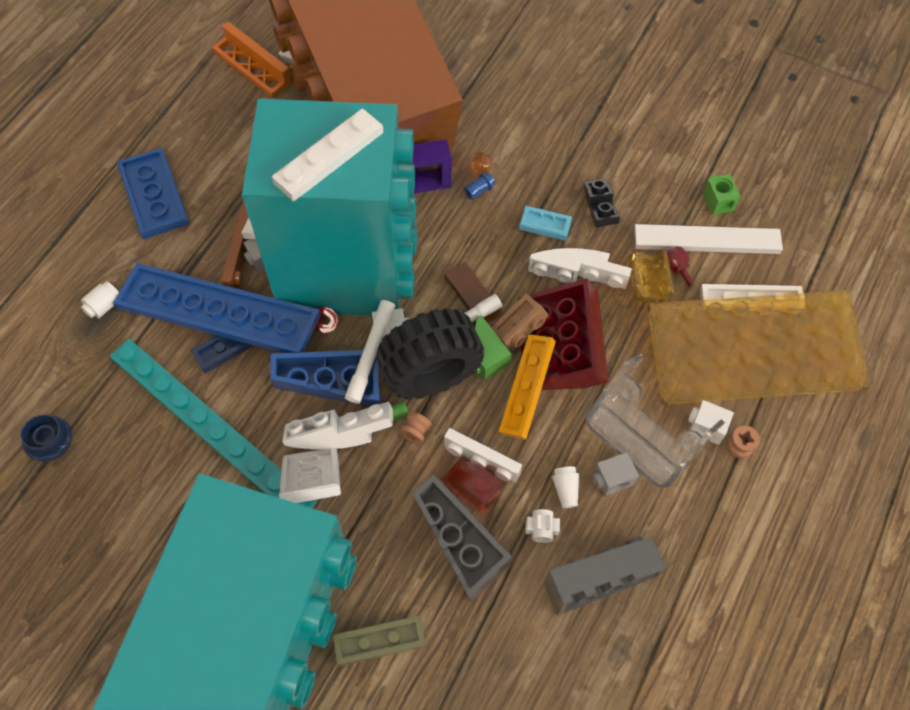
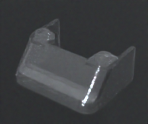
M640 353L623 363L587 413L586 424L593 433L619 455L628 452L635 469L657 487L665 488L670 486L684 472L726 422L722 419L719 420L704 436L694 430H685L676 439L635 406L641 397V387L630 376L644 358Z

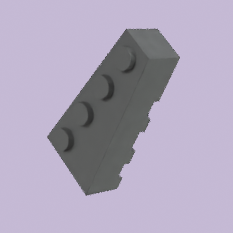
M433 474L412 494L472 602L513 562L512 556Z
M639 536L629 540L624 546L618 548L613 546L603 550L600 554L591 557L587 556L549 570L544 586L557 616L661 576L667 568L652 537L642 539Z

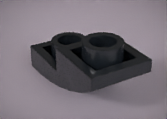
M607 178L584 182V190L595 226L619 224L620 215L613 202L614 193Z

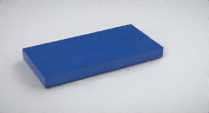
M163 148L117 161L142 239L190 224Z

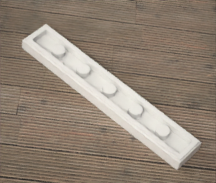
M635 224L634 227L635 249L667 250L677 245L681 246L685 251L781 254L783 250L780 229Z

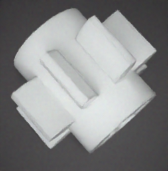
M544 509L534 510L532 517H527L526 534H532V541L549 543L553 541V535H559L560 519L553 518L552 511Z

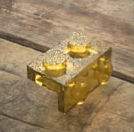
M661 250L655 256L633 252L628 256L629 267L632 268L631 279L635 300L660 305L674 294L667 251Z

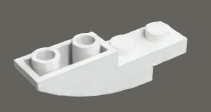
M564 248L531 254L528 271L538 276L555 278L563 283L576 282L579 276L584 279L588 278L589 281L608 284L613 288L626 289L632 268L608 262L609 253L588 249Z
M386 402L372 405L357 412H349L341 417L337 415L335 409L319 412L314 416L302 420H294L286 424L282 442L285 446L303 449H339L371 442L372 432L393 426V409L390 403Z

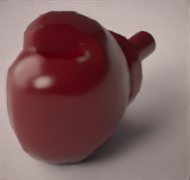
M677 245L665 250L661 256L662 262L668 265L674 275L681 273L688 286L693 284V280L686 271L690 267L688 252Z

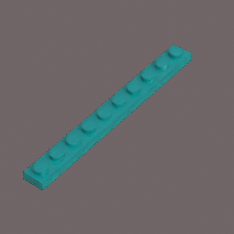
M128 339L110 355V358L261 492L279 498L281 469L132 340ZM316 500L297 504L312 508L317 502Z

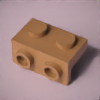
M526 293L491 328L502 342L513 351L515 348L522 346L528 335L535 329L540 328L549 315L540 304Z

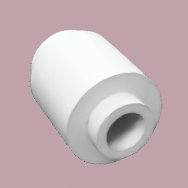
M107 281L104 284H98L81 299L83 304L81 309L90 318L94 316L101 318L114 306L113 302L119 292Z

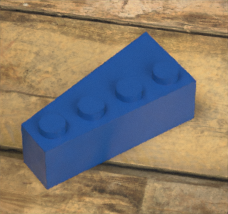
M363 350L271 353L270 379L276 389L357 404L346 400L345 395L352 376L356 372ZM376 357L370 370L368 383L361 402L357 405L370 407L375 404H381L380 367Z

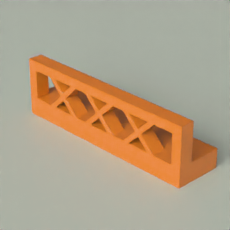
M229 21L222 25L224 38L212 46L215 54L272 98L292 83L288 66ZM228 44L233 47V51L224 52L222 50ZM237 58H247L248 63H238ZM252 69H262L263 75H253L251 71ZM267 81L278 82L272 89L266 85Z

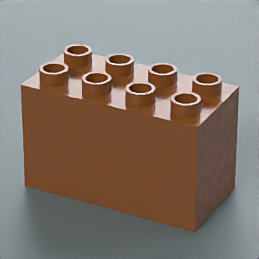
M269 0L277 23L273 25L274 35L281 52L290 51L294 63H290V70L298 91L307 89L311 101L397 104L399 129H413L414 144L447 139L449 149L454 147L463 99L415 0Z

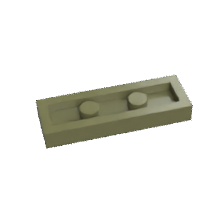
M420 615L333 635L338 667L426 647Z

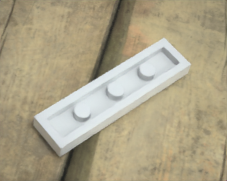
M362 108L272 176L273 184L294 202L383 134V125Z
M702 284L700 287L702 311L802 313L805 309L802 286Z

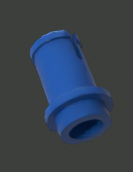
M481 173L478 179L464 187V191L469 199L473 200L487 189H493L495 180L490 173Z

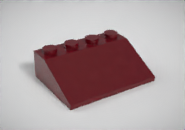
M589 279L530 294L529 296L540 304L549 315L545 319L544 324L540 328L535 329L530 335L552 337L556 341L541 390L583 389L609 383L599 293ZM526 341L521 346V357L525 348Z

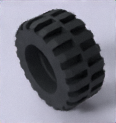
M444 308L443 310L434 309L425 314L423 312L416 315L417 317L403 321V324L398 327L395 326L389 335L383 337L382 342L379 343L376 359L391 393L407 400H412L413 398L422 399L425 396L431 397L462 383L465 378H469L473 371L480 367V363L484 359L485 349L467 314L450 308Z

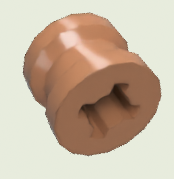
M409 412L406 417L407 422L400 427L399 433L412 443L422 444L425 439L424 434L431 429L432 423L419 413Z
M746 425L739 426L728 439V450L735 457L747 458L759 445L760 437L754 428Z

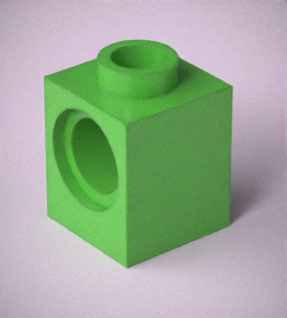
M730 174L715 175L708 178L702 192L712 215L734 211L741 197Z

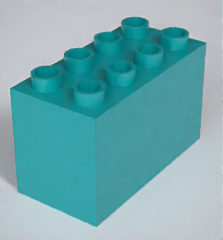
M258 99L242 197L274 298L315 309L329 307L337 315L372 316V312H377L381 300L390 301L395 304V309H399L400 298L413 299L414 268H412L413 256H416L417 226H415L416 197H414L415 165H411L413 162L414 133L413 129H399L397 104ZM362 108L383 125V134L294 202L273 184L272 176Z
M199 473L93 710H289L291 705L303 709L309 699L315 680V672L308 670L307 662L312 646L316 645L325 648L331 638L336 622L337 613L330 611L331 594L334 587L347 590L357 562V557L350 554L352 541L344 538L338 516Z

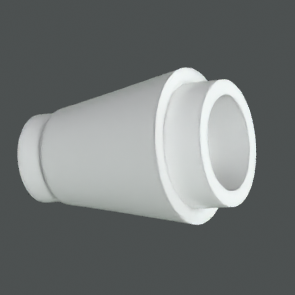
M576 467L554 469L552 479L561 507H577L579 473H576Z

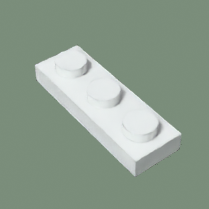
M451 428L445 434L444 447L452 455L457 457L462 455L470 459L474 466L480 469L487 468L495 472V475L503 481L508 482L511 480L516 483L522 464Z

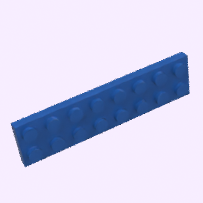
M136 263L113 302L115 307L120 310L280 353L304 352L321 316L319 309Z

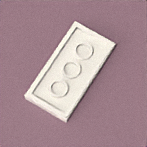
M316 449L283 456L279 498L300 503L341 495L337 449Z

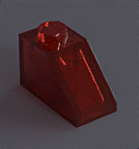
M459 459L442 478V481L483 514L486 513L502 493L503 483L482 466Z

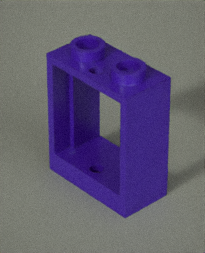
M447 139L414 144L413 162L411 165H415V168L438 165V168L415 172L414 193L451 188L452 157Z

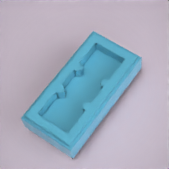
M525 206L519 230L566 241L572 217Z

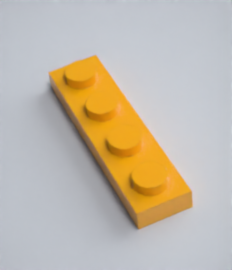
M528 335L499 428V433L504 436L525 440L527 438L556 342L552 337Z

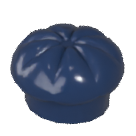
M38 415L31 418L25 423L20 434L25 454L31 459L41 462H49L61 457L68 450L72 441V432L69 424L64 419L52 415Z

